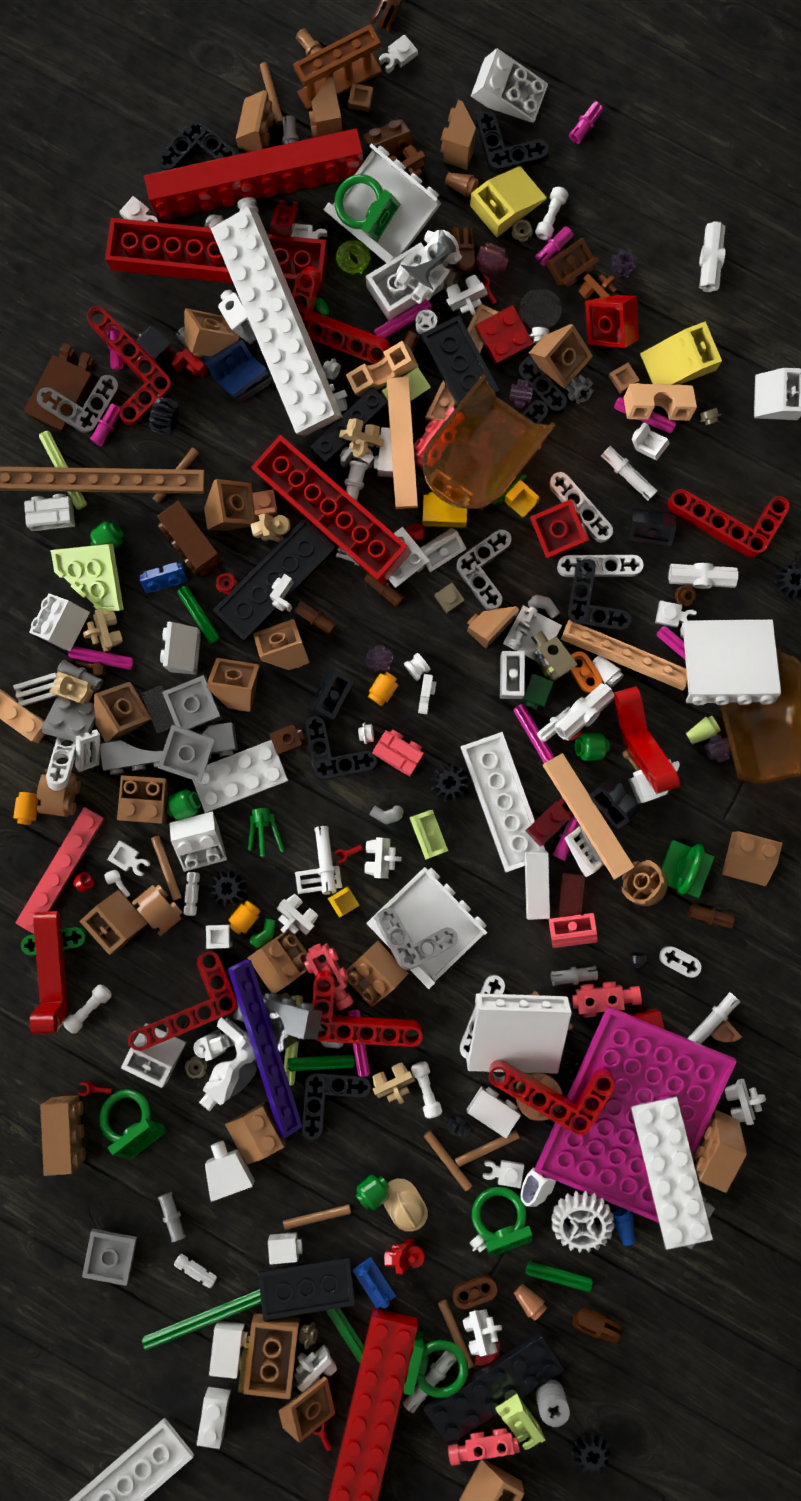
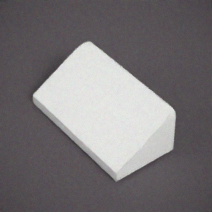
M451 528L420 549L430 560L425 566L429 572H432L466 550V547L458 532Z

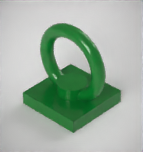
M364 174L353 175L344 180L335 195V210L339 219L350 228L362 229L376 242L379 241L401 205L392 193L386 189L383 191L382 186L376 179ZM356 184L370 186L377 198V201H374L368 208L366 219L363 220L352 219L346 214L343 207L345 193Z
M671 840L661 869L667 876L668 887L676 889L681 895L688 894L699 898L715 856L705 853L702 844H695L693 847H689Z
M131 1089L117 1091L102 1106L99 1117L100 1128L103 1135L113 1143L108 1147L113 1156L133 1159L167 1132L163 1124L150 1121L151 1110L149 1103L138 1091ZM128 1098L139 1104L142 1116L140 1123L128 1127L123 1132V1136L111 1130L109 1113L115 1103Z
M492 1187L483 1191L477 1197L472 1208V1222L478 1234L488 1241L485 1244L490 1258L532 1242L530 1227H525L526 1208L518 1194L505 1187ZM492 1197H506L516 1207L515 1226H509L492 1233L482 1223L481 1209L484 1203Z
M417 1331L405 1379L404 1394L413 1396L416 1383L423 1392L432 1397L446 1398L456 1394L464 1386L468 1377V1361L463 1351L454 1343L446 1340H435L424 1345L423 1332ZM437 1350L450 1352L459 1363L457 1379L453 1384L444 1388L434 1387L424 1378L428 1355Z

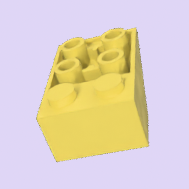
M519 166L489 179L471 193L470 206L497 238L543 203L547 197Z
M706 321L684 329L640 353L652 384L679 385L716 371L722 362Z

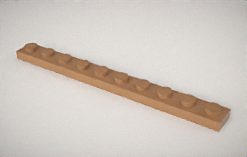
M0 467V491L204 494L205 487L204 470Z

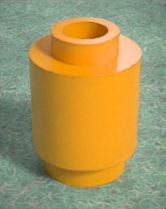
M387 672L384 675L380 673L369 690L368 698L380 706H383L385 702L388 703L398 687L396 683L397 678Z
M19 792V797H16L13 819H17V824L31 825V821H36L37 805L39 803L37 794Z
M248 900L244 904L241 903L228 919L231 923L230 928L237 934L241 932L246 934L259 918L260 909Z

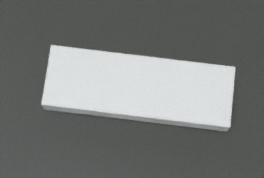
M526 852V918L528 920L549 919L548 852Z

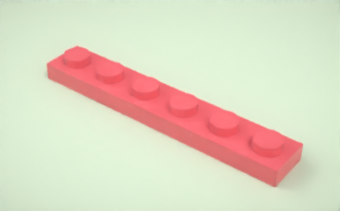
M86 807L83 808L15 922L16 924L34 934L33 919L35 912H48L52 909L105 818Z

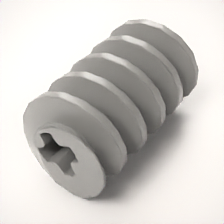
M550 1379L537 1388L536 1400L542 1420L549 1426L559 1427L567 1422L570 1411L562 1385L558 1381Z

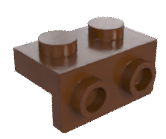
M402 119L393 120L388 125L374 128L368 133L363 134L364 143L370 152L372 151L370 148L371 143L376 148L380 145L390 153L388 158L391 156H396V158L402 156V151L410 145L413 146L411 132Z
M580 238L548 260L546 265L557 285L570 286L578 280L577 276L581 273L587 274L595 269L594 264L600 260L598 256L593 257L584 238Z

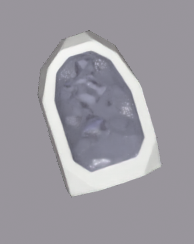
M533 1168L527 1174L522 1185L521 1200L524 1205L536 1207L544 1202L546 1197L552 1193L556 1180L536 1173L535 1168Z

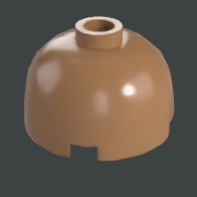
M650 860L634 862V868L622 876L624 881L623 887H621L623 894L627 899L640 906L648 907L657 904L664 898L667 892L668 880L666 874L661 867Z

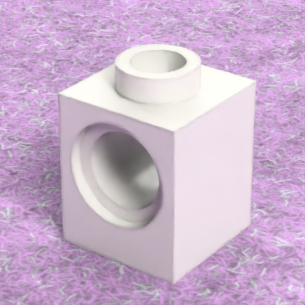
M297 1232L271 1234L269 1236V1263L280 1264L298 1261L299 1254H302V1240H298Z

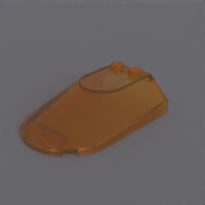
M483 374L429 441L423 457L425 480L437 497L452 506L464 509H476L487 506L503 495L552 433L555 424L553 422L550 425L535 424L496 396L487 382V376Z
M776 648L781 694L776 702L772 704L751 702L746 705H740L738 702H729L728 704L720 705L737 778L740 780L762 784L801 776V663L793 655L789 656Z

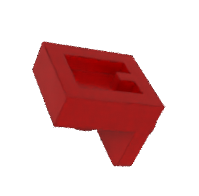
M187 348L182 352H178L171 363L177 373L184 367L194 376L198 374L202 379L208 373L206 366Z

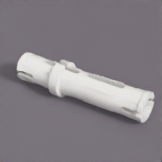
M609 446L601 455L615 469L614 472L623 476L647 501L658 491L628 463L629 460L627 458L624 459L612 446Z
M321 826V830H319V827H316L314 830L316 833L320 866L318 874L321 875L322 894H330V891L334 894L337 892L334 879L336 869L332 863L329 827Z
M729 992L717 1007L714 1006L712 1008L713 1011L687 1039L702 1044L723 1020L726 1021L728 1019L727 1016L741 1002Z
M445 1351L436 1363L430 1365V1370L424 1376L425 1380L435 1387L440 1380H444L447 1371L457 1361L456 1357L450 1352ZM417 1385L413 1396L408 1395L403 1401V1405L408 1411L414 1413L428 1394L423 1392Z

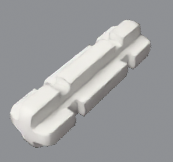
M198 872L187 873L188 884H186V906H184V915L194 916L197 912L195 903L198 901L199 885H197V882L200 879Z
M180 1254L174 1263L175 1267L180 1270L184 1269V1273L198 1282L201 1280L202 1284L208 1288H211L216 1281V1275L211 1272L207 1273L206 1269L196 1262L188 1261V1257Z

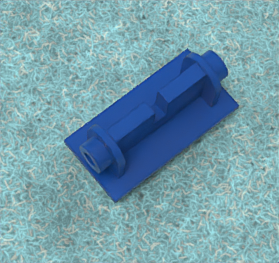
M175 562L163 566V573H160L159 567L143 571L144 574L140 575V582L146 594L187 582L188 579L184 573L183 563Z
M372 1257L352 1269L377 1309L388 1307L390 1305L389 1301L395 1298L396 1295Z

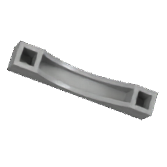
M233 723L212 725L202 733V735L215 739L209 759L214 754H220V757L233 755V751H238ZM124 741L100 744L103 770L110 772V775L124 773L123 769L132 768V771L145 770V766L153 764L154 768H158L163 751L142 750Z

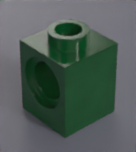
M532 674L522 699L526 703L525 706L533 710L542 709L545 706L553 681Z

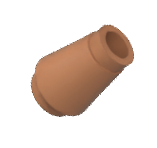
M449 172L445 179V185L468 197L477 189L478 179L474 178V175Z
M521 1284L514 1291L513 1294L528 1318L531 1317L535 1321L547 1309L544 1304L545 1301L524 1284Z

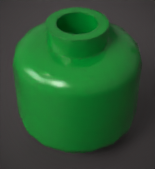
M102 522L91 532L90 537L92 541L90 544L91 546L113 544L114 550L122 545L124 534L116 523Z
M601 732L582 733L575 741V752L583 761L602 760L610 749L608 739H605Z
M184 789L169 796L166 811L170 817H174L177 821L197 815L201 802L195 792Z
M369 1175L357 1186V1194L355 1196L366 1210L369 1208L376 1210L389 1199L387 1189L390 1186L382 1176L377 1178L374 1175Z

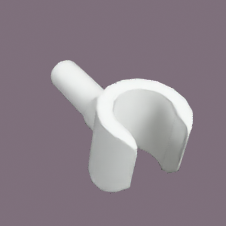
M112 870L105 874L108 884L116 883L126 898L130 895L122 884L120 873L117 870Z

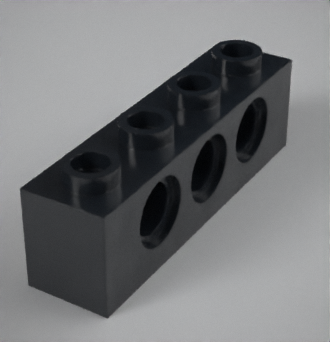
M372 386L342 415L343 418L337 420L310 446L312 455L328 469L340 457L343 449L346 446L349 447L352 442L339 437L340 430L347 429L349 419L362 420V432L364 433L366 425H373L388 411V401Z

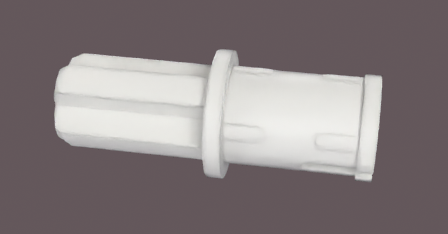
M567 707L558 716L552 717L550 723L537 732V736L542 742L547 741L557 733L554 725L570 712V707Z

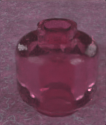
M486 243L484 247L480 246L475 263L478 264L480 271L496 276L500 270H505L508 258L505 257L506 252L503 247Z

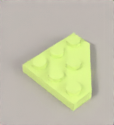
M113 544L51 550L54 572L72 584L71 587L83 598L89 599L96 609H102V612L124 609Z

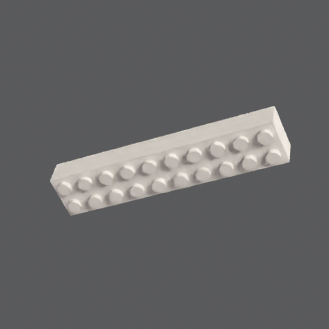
M247 207L215 225L211 230L295 433L307 436L343 417L259 214Z

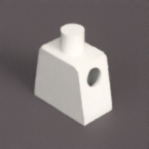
M226 290L221 294L223 301L218 307L231 330L251 344L256 340V336L239 295L231 290Z
M224 1141L212 1144L211 1149L214 1157L205 1163L211 1202L253 1187L254 1177L239 1150L235 1149L227 1152Z

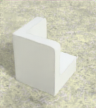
M230 925L206 926V949L232 947V942H230Z

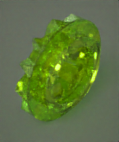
M347 241L337 251V264L344 273L348 272L351 275L362 273L365 268H368L371 260L370 251L360 241ZM350 252L354 256H358L357 264L352 260L348 261L350 259Z

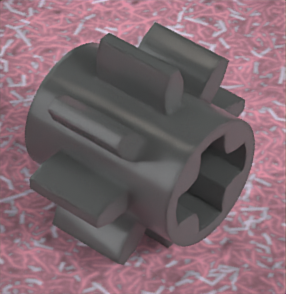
M582 374L579 377L571 378V382L566 386V389L569 391L567 394L568 398L571 401L575 400L578 404L588 401L594 392L590 387L593 382L589 378L585 379Z

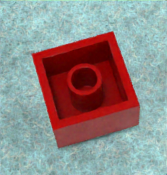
M572 499L530 517L546 558H554L591 542L577 505Z

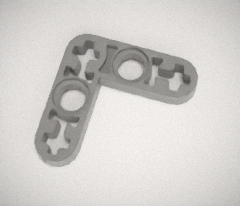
M111 375L102 376L83 408L49 387H44L38 391L37 402L42 408L77 430L89 433L95 428L98 420L117 391L118 382ZM109 380L112 382L113 390H107L105 396L109 397L107 400L103 395L96 393V391L98 390L101 393L104 388L102 382L106 383ZM50 393L51 399L57 402V398L62 400L58 403L56 410L52 409L54 407L52 402H43L42 394ZM92 399H100L103 402V407L100 410L93 409L90 403ZM64 404L70 405L73 409L72 415H62L60 407ZM87 408L92 414L98 415V417L95 418L92 415L89 421L92 426L87 425L84 428L81 426L82 421L80 419H86L89 412L85 411Z
M498 530L462 555L456 565L460 576L487 610L498 609L502 603V596L485 574L482 567L509 548L512 540L510 533L506 530ZM497 536L501 538L506 537L505 545L499 543L495 546L497 551L494 552L493 547L488 542L491 541L493 545L498 540ZM480 548H487L490 551V556L486 559L480 558L478 555ZM474 554L476 561L470 565L471 570L462 569V562H470L473 559L471 555ZM477 577L485 580V586L481 589L473 585V580ZM488 587L491 588V590L488 591L489 595L492 598L495 596L497 597L496 605L492 603H487L489 598L486 594H484L483 596L480 595L481 593L485 592L488 589Z
M385 908L376 916V922L399 966L404 970H410L450 949L458 941L456 931L446 927L413 944L395 910ZM384 913L386 916L390 915L392 917V919L390 920L391 926L394 927L395 925H397L398 927L396 929H393L390 933L387 932V930L391 928L389 923H383L382 919L384 918ZM394 933H400L403 936L404 940L401 945L393 943L392 935ZM444 933L445 935H451L450 944L445 941L438 946L436 941L442 939ZM426 942L430 943L434 948L431 955L425 954L422 950V945ZM406 945L409 947L405 950L408 956L412 955L414 958L411 961L412 965L409 962H404L403 959L406 958L404 951L398 952L399 949Z

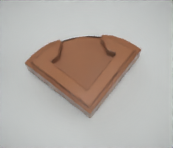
M723 1020L710 1034L711 1037L721 1042H735L742 1038L727 1020Z

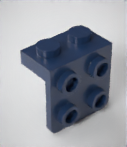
M240 337L237 342L204 362L216 382L232 397L243 394L247 388L259 382L267 374L266 368L252 357Z

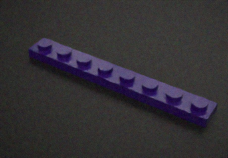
M244 960L229 968L228 972L279 1135L286 1138L300 1129L302 1123L252 961Z

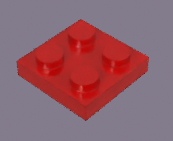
M513 305L475 325V329L494 365L533 345Z

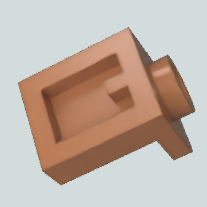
M274 489L252 493L257 520H260L259 515L264 513L272 517L278 516Z

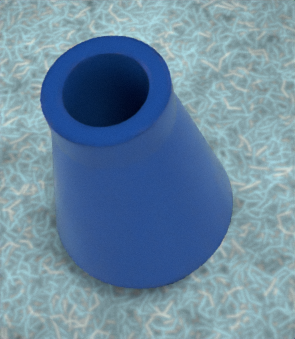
M624 1208L613 1211L614 1227L623 1245L629 1246L634 1244L636 1239L633 1214Z

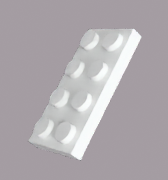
M272 740L208 764L202 781L193 780L205 813L288 782Z

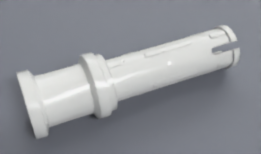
M350 461L349 475L345 479L346 492L357 501L359 490L364 487L363 478L365 470H368L369 466L359 461Z

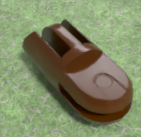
M380 0L370 23L375 24L382 9L384 12L380 18L378 28H383L390 14L391 18L385 32L389 33L404 0Z
M454 227L452 228V235L457 240L459 252L462 255L461 260L455 264V267L460 273L468 274L473 271L476 264L473 228L467 230V228L461 227L459 232V228Z
M583 1307L572 1318L574 1328L596 1339L602 1338L612 1343L621 1341L622 1327L606 1319L602 1314Z

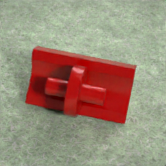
M408 1238L402 1244H394L391 1250L385 1252V1266L396 1267V1274H403L410 1266L414 1268L421 1266L425 1261V1253L422 1248L413 1246L415 1239Z

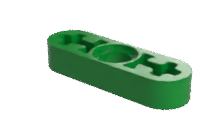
M81 927L62 929L63 950L83 946L88 938L86 930ZM75 931L82 936L78 943H76V940L66 941L65 938L75 935ZM34 935L26 936L21 942V949L26 955H36L35 947L33 951L32 948L27 946L28 943H31V939L35 942Z

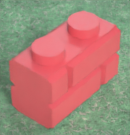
M393 729L391 732L386 730L372 754L410 777L424 755L421 752L422 747L413 741H410L408 744L401 740L403 735Z
M594 913L584 914L583 916L574 915L549 919L553 948L597 942Z

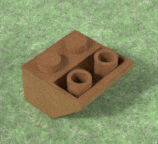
M263 90L244 99L236 136L238 150L252 152L269 146L270 133L268 131L269 127H273L274 113H271L272 101H269L268 91Z
M458 100L456 108H451L448 118L450 122L449 127H445L442 133L441 141L443 143L441 152L443 153V162L467 170L474 151L476 127L463 101Z
M121 775L117 820L166 824V806L168 805L167 780L164 778Z
M120 890L110 895L80 920L81 924L109 955L116 953L148 924Z
M289 929L248 957V960L252 961L253 967L272 994L277 993L307 971L304 964L307 961V951L296 935Z
M379 941L373 944L346 970L349 977L347 982L353 986L371 1007L395 989L409 974L399 966L396 959Z
M481 1459L459 1501H521L524 1495L523 1484L518 1478L485 1459Z

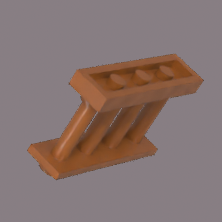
M371 24L293 64L296 74L305 87L297 91V94L307 111L312 109V100L329 77H333L338 96L350 90L352 83L360 85L382 73L372 52L381 48V42Z

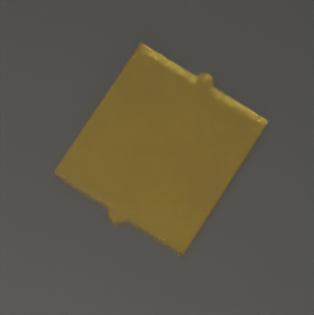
M250 1336L247 1337L242 1353L238 1392H243L245 1386Z

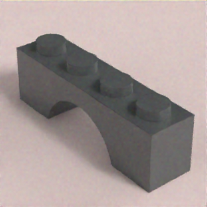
M271 993L262 995L268 1016L273 1012L280 1016L284 1024L285 1034L302 1039L318 1038L322 1011L314 1009L313 1004L300 1003L298 1005L294 999L283 998L279 1000V995ZM236 1000L233 1019L244 1022L238 1001Z

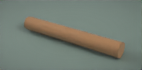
M263 62L260 64V69L266 91H268L269 101H272L275 123L277 126L283 124L282 113L268 63Z
M191 448L176 469L186 470L199 452ZM156 493L152 499L160 504L167 493Z
M160 836L152 837L151 841L173 901L178 900L182 897Z
M431 1130L428 1131L424 1138L465 1191L469 1190L472 1184Z
M517 1131L510 1132L507 1138L501 1136L455 1158L457 1166L460 1167L519 1139Z
M350 1204L283 1220L284 1229L287 1230L351 1214Z
M442 1300L438 1303L455 1345L465 1354L470 1369L474 1366L447 1300Z

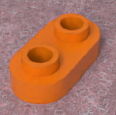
M575 652L571 656L575 661H581L582 666L579 668L575 666L569 671L580 688L587 693H591L602 683V677L587 654ZM588 678L594 681L593 686L587 685L586 680Z

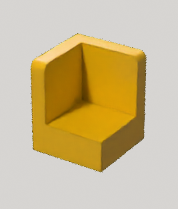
M520 480L506 494L504 502L524 518L538 503L540 497Z
M349 887L328 898L339 918L359 906Z

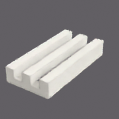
M57 673L13 685L14 690H16V698L19 701L18 704L27 706L57 697L58 695L50 692L26 700L23 698L24 696L51 689L54 686V682L21 691V689L47 681H55Z
M93 730L92 735L88 732L84 733V738L80 735L76 736L75 767L81 772L98 766L100 755L99 732ZM91 741H92V762H90V757H91L90 742H91Z
M334 866L336 869L334 879L337 881L335 887L336 889L342 888L340 867ZM318 869L295 872L298 894L322 891V886L302 889V884L321 882V877L301 880L300 878L302 875L316 874Z

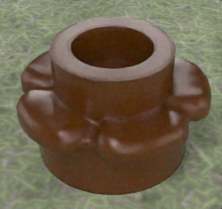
M686 584L675 591V600L680 605L689 606L696 598V592L691 585Z

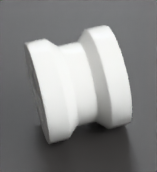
M422 310L417 314L416 331L419 335L437 326V316L433 311Z
M418 653L414 655L411 661L404 663L405 668L416 681L421 678L424 672L428 673L431 670Z

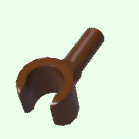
M76 660V665L93 669V676H105V665Z

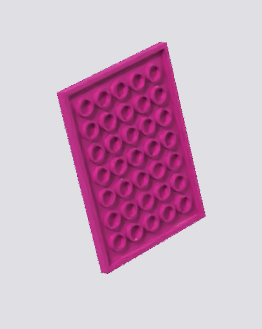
M607 1006L566 1098L576 1103L594 1072L603 1068L609 1070L613 1075L614 1091L586 1134L577 1135L555 1122L535 1166V1172L584 1192L586 1190L590 1195L595 1193L597 1198L603 1197V1200L659 1223L631 1106L676 1096L693 1157L737 1061L728 1055ZM606 1078L598 1081V1084L601 1086H606L609 1083V1080ZM589 1098L585 1103L595 1105L598 1100ZM562 1106L560 1113L565 1111L566 1108ZM578 1117L574 1120V1123L581 1125L586 1120Z

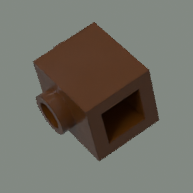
M294 724L269 734L278 756L304 747L302 741L305 740L301 728L297 729Z

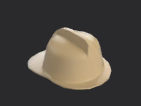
M397 1178L388 1183L390 1187L387 1189L389 1199L383 1204L394 1224L404 1231L420 1229L428 1218V1210L417 1189L411 1182L405 1179Z

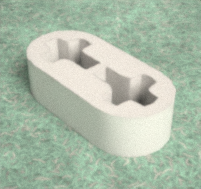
M666 946L660 951L659 959L665 966L687 977H696L701 972L699 960L671 946ZM673 950V956L679 959L678 962L673 960L667 962L665 953H671ZM693 961V966L696 967L695 970H690L687 973L688 968L681 965L682 962L691 963Z

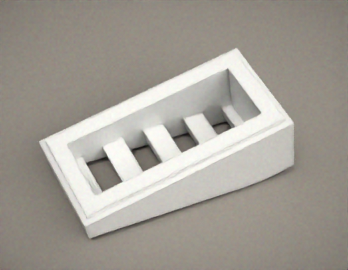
M581 826L565 837L585 877L595 873L604 865ZM579 835L580 840L575 842L574 838ZM583 843L585 847L581 850L579 846Z

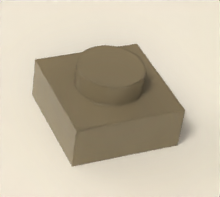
M450 583L434 595L446 614L465 601L453 583Z

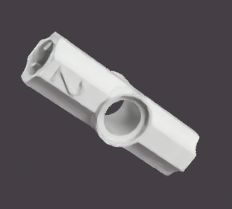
M721 222L709 223L705 228L704 246L702 247L699 265L702 266L699 289H702L704 292L717 291L720 285L721 268L725 259V248H723L725 225Z
M696 563L694 565L671 564L668 580L669 584H688L700 589L712 588V586L735 588L738 581L737 568L715 567L710 563Z
M601 683L587 697L579 698L571 707L570 712L554 725L558 735L563 740L569 741L584 726H590L598 718L600 711L614 700L612 689L607 684Z

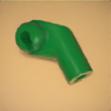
M304 297L303 303L307 304V300ZM317 297L314 306L317 313L327 316L329 314L327 304L322 298Z
M265 919L263 931L256 935H251L249 939L250 944L255 946V948H262L272 941L276 920Z

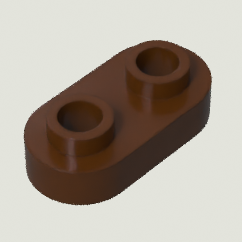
M482 1275L458 1284L453 1290L454 1304L460 1309H469L492 1300L497 1294L496 1282L491 1276ZM485 1283L489 1285L487 1290L481 1288ZM463 1291L468 1293V1296L465 1298L460 1296V1293Z

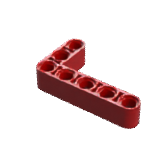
M308 266L296 277L292 296L310 339L373 364L381 361L385 357L383 352L391 348L390 343L384 338L314 312L321 282V273L314 266ZM305 275L310 276L312 283L306 280ZM300 296L305 297L307 304L301 301ZM315 324L322 328V332L316 329ZM335 332L340 333L342 339L337 338ZM355 340H359L363 347H359ZM375 347L381 349L383 355L378 354Z
M95 306L90 308L87 313L90 327L145 383L120 408L119 413L122 422L128 426H133L152 410V404L155 403L157 398H164L171 389L170 378L102 307ZM97 314L104 317V320L98 324L92 321L93 316ZM111 331H117L120 336L116 340H111L108 338V334ZM127 347H132L136 352L133 356L128 357L124 355V350ZM146 363L151 366V370L148 373H142L139 367ZM164 380L167 386L164 389H158L155 386V382ZM146 394L152 400L149 404H142L139 398ZM131 409L136 412V416L129 420L124 417V412Z
M683 489L676 490L668 500L667 507L673 514L747 557L755 558L769 545L789 510V502L781 496L773 498L765 506L753 528L748 527ZM674 498L682 499L684 505H677L674 501ZM773 505H777L780 508L781 513L775 512L773 510ZM693 509L701 510L703 516H696ZM712 520H718L721 523V528L715 527ZM762 523L769 525L770 531H765L762 528ZM732 531H737L740 534V539L734 538ZM751 542H756L759 545V550L753 549Z
M637 686L615 692L614 699L623 742L655 793L659 794L680 787L675 768L647 730L642 698Z
M59 911L35 912L33 925L40 1004L30 1016V1032L32 1035L57 1033L68 1016L61 915Z
M208 951L202 953L197 958V967L210 999L134 1030L128 1036L130 1048L137 1051L146 1050L228 1015L235 1010L236 999L220 958L215 952ZM205 956L212 957L214 963L211 968H206L203 965ZM214 977L220 978L222 982L218 990L211 986V980ZM222 998H227L230 1002V1006L226 1011L222 1010L219 1006ZM202 1006L209 1010V1015L204 1020L198 1016V1011ZM181 1015L188 1019V1024L183 1029L177 1025V1019ZM160 1024L164 1025L167 1030L166 1035L162 1038L157 1037L155 1034V1028ZM139 1033L145 1037V1043L141 1047H137L133 1043L134 1036Z
M320 971L315 976L313 1005L314 1009L322 1011L320 1024L327 1027L325 1031H319L318 1038L315 1040L321 1042L415 1047L422 1042L421 1026L414 1020L333 1015L334 976L329 971ZM325 979L330 982V985L324 988L318 982ZM326 1002L329 1007L322 1010L317 1007V1004ZM345 1025L349 1027L350 1030L346 1033H342L338 1030V1028L340 1026ZM370 1027L373 1031L370 1034H363L361 1029ZM388 1028L395 1030V1033L390 1036L385 1035L383 1032ZM409 1030H416L418 1032L414 1037L406 1035Z
M496 1060L489 1067V1080L494 1086L577 1135H584L591 1129L615 1088L612 1073L604 1068L598 1069L592 1075L577 1102L574 1103L503 1060ZM501 1069L506 1074L502 1077H497L493 1072ZM606 1078L609 1080V1083L606 1086H601L598 1084V1081ZM521 1081L525 1083V1087L517 1089L513 1084ZM537 1093L546 1096L542 1101H537L533 1097ZM589 1098L598 1100L595 1105L585 1103ZM562 1105L566 1109L564 1112L558 1113L554 1111V1108ZM578 1117L586 1120L581 1125L574 1123V1120Z

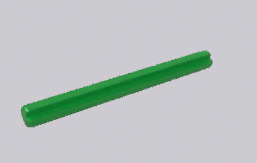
M260 1289L146 1335L142 1339V1345L145 1350L152 1349L260 1305Z

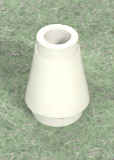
M597 656L592 661L601 675L603 683L608 684L610 687L617 684L624 676L620 668L601 656Z

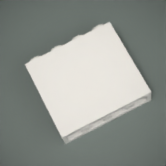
M371 143L370 148L372 151L355 175L364 174L373 177L380 183L383 191L386 189L392 193L401 204L379 241L373 240L362 229H353L346 226L336 213L335 202L333 205L328 203L323 210L388 263L406 252L441 203L437 199L439 194L431 187L425 189L421 185L422 180L414 173L411 175L407 174L404 171L406 167L399 160L396 159L393 162L388 158L390 155L388 151L380 145L376 148ZM366 184L353 185L347 190L343 199V207L346 214L355 220L366 219L368 208L374 201H377L376 194Z
M699 620L683 622L680 629V638H684L689 693L686 703H693L694 705H704L706 703L725 705L729 702H738L740 705H746L751 702H760L761 704L776 702L781 694L773 620Z
M424 867L366 924L387 946L388 944L376 922L377 914L385 908L395 910L413 944L446 927L456 931L458 941L453 947L410 969L430 989L443 973L487 933L484 930L487 925L478 916L474 919L468 913L471 908L463 900L458 902L453 897L455 892L447 883L444 886L441 885L438 881L440 876L432 868L427 870ZM384 913V918L382 919L383 923H389L391 928L388 929L387 932L390 933L393 929H396L398 927L397 925L392 927L390 924V920L392 919V917L390 915L386 916ZM400 933L392 935L394 944L401 945L404 939ZM444 933V937L436 942L438 946L445 941L450 944L449 940L452 937L450 934L445 935ZM426 942L422 945V950L425 954L431 955L434 948L430 943ZM406 945L402 949H399L398 952L401 953L402 951H404L406 955V958L403 959L404 962H409L412 965L411 961L414 958L412 955L408 956L406 954L405 950L409 948Z
M476 993L475 1003L477 1011L470 1051L466 1052L468 1071L489 1072L492 1062L503 1060L524 1073L558 1074L571 1017L568 997ZM497 1069V1070H495L494 1072H504V1071L501 1070V1069Z

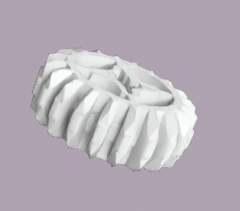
M586 1190L583 1195H579L575 1191L573 1197L567 1193L566 1198H560L558 1205L554 1207L552 1229L555 1232L556 1238L561 1239L562 1246L569 1244L570 1251L576 1247L579 1253L582 1249H586L590 1253L592 1247L598 1250L600 1244L605 1246L607 1239L611 1238L614 1229L613 1214L610 1212L609 1204L604 1205L603 1197L597 1199L595 1193L588 1196ZM596 1216L601 1221L598 1227L595 1225L594 1218ZM566 1217L570 1218V1227L564 1221Z

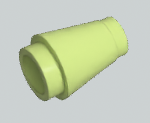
M710 716L709 718L705 717L686 735L691 744L717 736V733L721 730L713 716Z

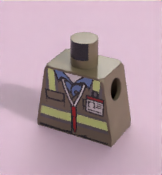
M541 630L531 637L538 648L532 655L548 680L554 681L578 665L556 636L548 640Z

